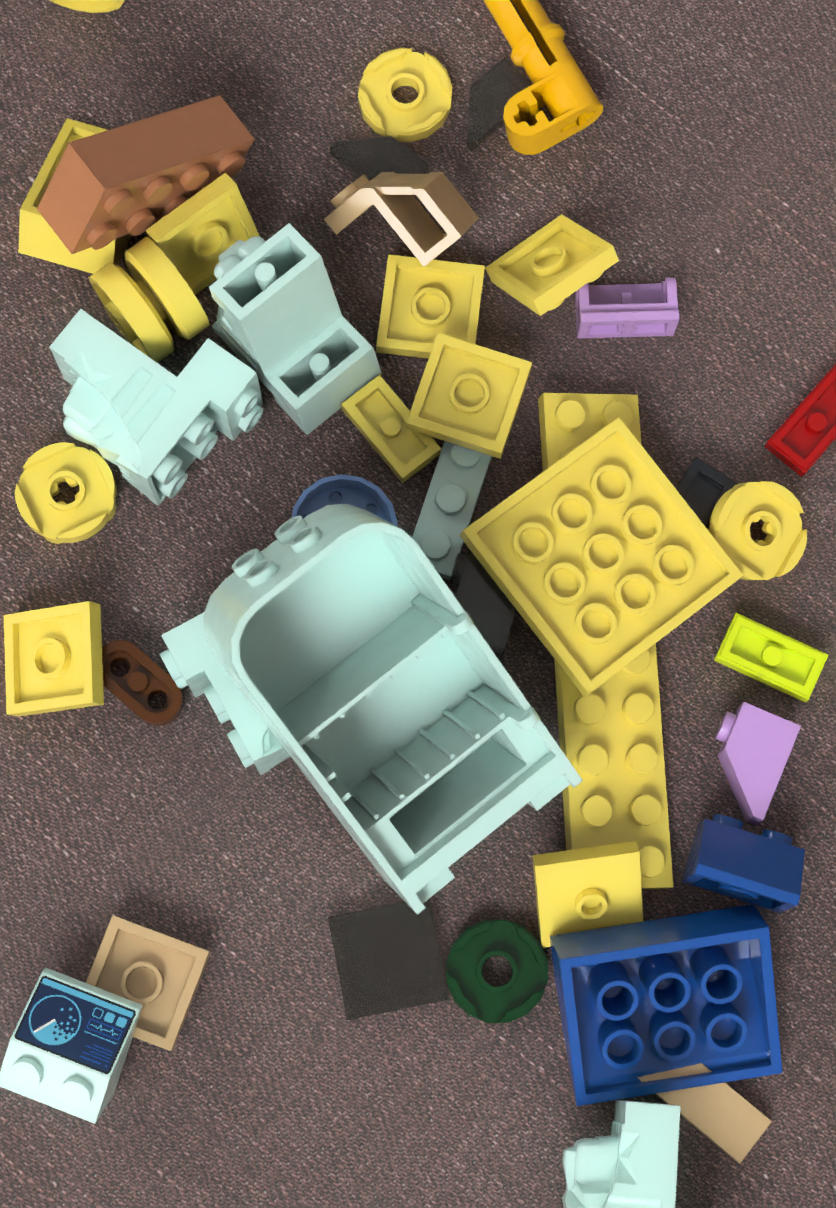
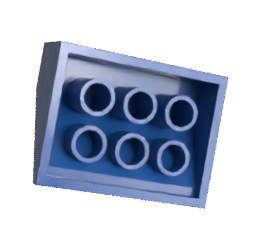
M753 904L550 936L555 986L574 1098L577 1106L783 1073L769 926ZM700 1063L712 1071L641 1082L637 1078Z

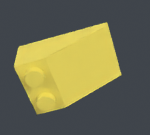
M68 118L65 120L20 208L18 253L92 274L110 262L119 265L131 234L116 238L101 249L94 250L91 247L71 254L37 210L68 143L107 131V129Z

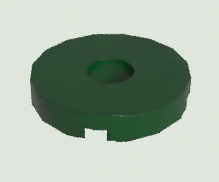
M484 920L468 927L454 941L446 960V984L454 1002L468 1016L486 1023H509L527 1015L542 999L548 981V959L539 940L524 926L507 920ZM493 956L506 959L511 966L512 975L510 980L500 987L489 985L482 976L483 963Z

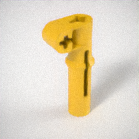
M483 0L513 49L510 56L516 66L523 67L533 85L511 97L504 107L503 118L511 147L523 155H535L578 133L597 120L603 112V106L563 42L565 37L564 30L560 24L551 22L538 0H512L531 33H529L510 0ZM536 42H537V44L539 45V47L541 48L542 53H541V51L539 50L538 46L536 45ZM546 105L554 120L549 122L543 110L539 112V108ZM528 120L530 124H532L533 126L529 127L528 123H526L525 121Z

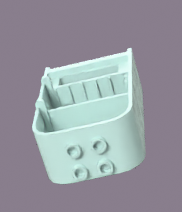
M350 504L327 505L309 514L304 519L301 516L289 519L276 530L275 536L277 540L261 552L257 548L246 552L233 563L232 569L234 573L227 577L210 595L203 615L204 636L213 655L381 877L418 915L426 908L423 903L455 878L448 868L526 804H529L538 811L566 787L571 785L575 788L583 780L418 543L403 529L367 510Z

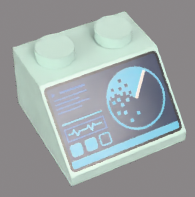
M45 967L9 1041L0 1071V1087L95 1124L115 1093L143 1005Z

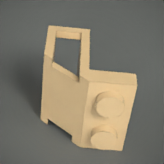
M381 172L371 181L363 174L330 201L336 209L324 218L325 222L337 235L374 205L424 267L462 237L479 219L443 172H430L429 174ZM413 195H416L420 199V201L424 204V206L428 209V211L444 229V231L446 232L445 234L440 230V228L431 219V217L427 214V212L423 209V207L419 204V202L415 199Z

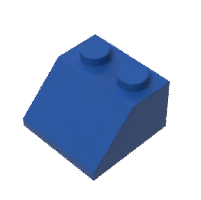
M714 814L712 820L704 818L698 823L682 877V883L777 913L798 906L801 895L805 849L792 846V837L772 830H763L762 836L742 830L744 824L742 821L720 814Z

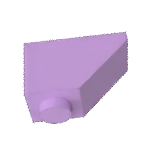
M743 702L737 708L735 714L726 711L715 739L723 742L718 758L743 817L747 823L756 826L764 820L801 726Z

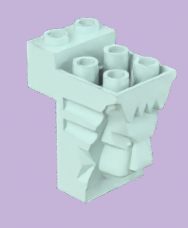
M290 223L267 241L259 236L251 237L247 241L238 240L219 255V263L214 268L217 281L209 286L213 300L219 305L217 321L212 325V328L244 364L257 372L258 379L274 395L277 404L306 435L341 408L342 402L379 374L382 375L374 348L342 316L321 255Z
M82 309L76 313L49 347L64 379L73 385L69 391L70 394L63 404V412L66 416L63 426L67 434L98 449L104 459L121 469L122 477L157 506L161 504L166 496L173 498L182 489L188 478V474L185 472L196 458L202 460L211 452L218 439L217 431H220L234 441L242 430L246 433L251 431L263 414L264 409L261 407L263 401L257 372L209 338L178 377Z
M203 612L161 635L168 649L160 653V656L178 688L182 689L189 686L195 698L205 693L220 723L231 720L235 729L227 733V736L245 768L255 764L258 772L262 775L289 758L290 755L213 655L204 636Z
M615 1100L614 1121L611 1122V1136L579 1139L572 1147L563 1150L562 1163L566 1180V1190L562 1196L563 1208H675L680 1106Z

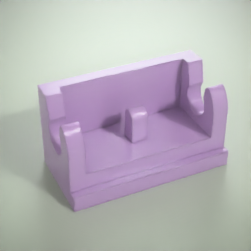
M665 278V281H662V283L585 284L575 292L577 339L674 336L679 322L676 278Z

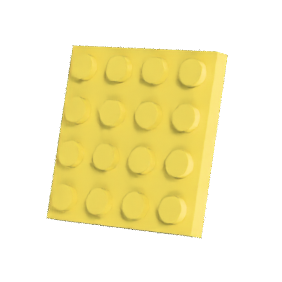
M617 417L469 525L459 535L584 698L744 576L620 417Z

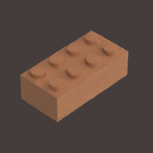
M219 95L68 143L37 210L71 254L91 247L94 250H98L107 246L116 238L127 234L132 236L142 234L163 216L169 214L224 173L232 179L246 162L244 157L255 139Z

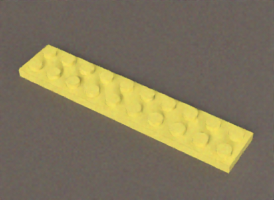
M543 393L538 398L542 471L548 469L617 417L621 418L641 444L638 395ZM656 643L585 698L554 659L560 748L583 780L575 788L569 785L563 790L566 850L636 841L640 852L642 890L673 888Z

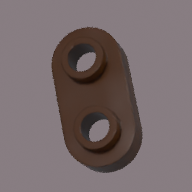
M115 640L102 646L103 686L142 721L153 726L167 725L180 715L184 705L183 692L177 687L169 674L131 642ZM119 661H127L130 663L129 672L122 677L115 676L113 674L114 665ZM157 693H163L168 697L167 704L162 709L150 707V699Z

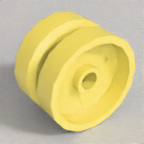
M145 237L124 252L125 263L133 279L119 265L111 262L88 278L98 298L104 305L105 311L121 334L134 347L158 363L174 351V342L165 323L175 334L186 340L193 338L210 324L200 302L180 272L155 242Z

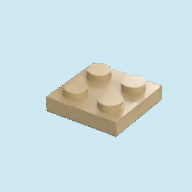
M112 915L86 983L143 1005L133 1037L166 1050L174 1051L211 952Z

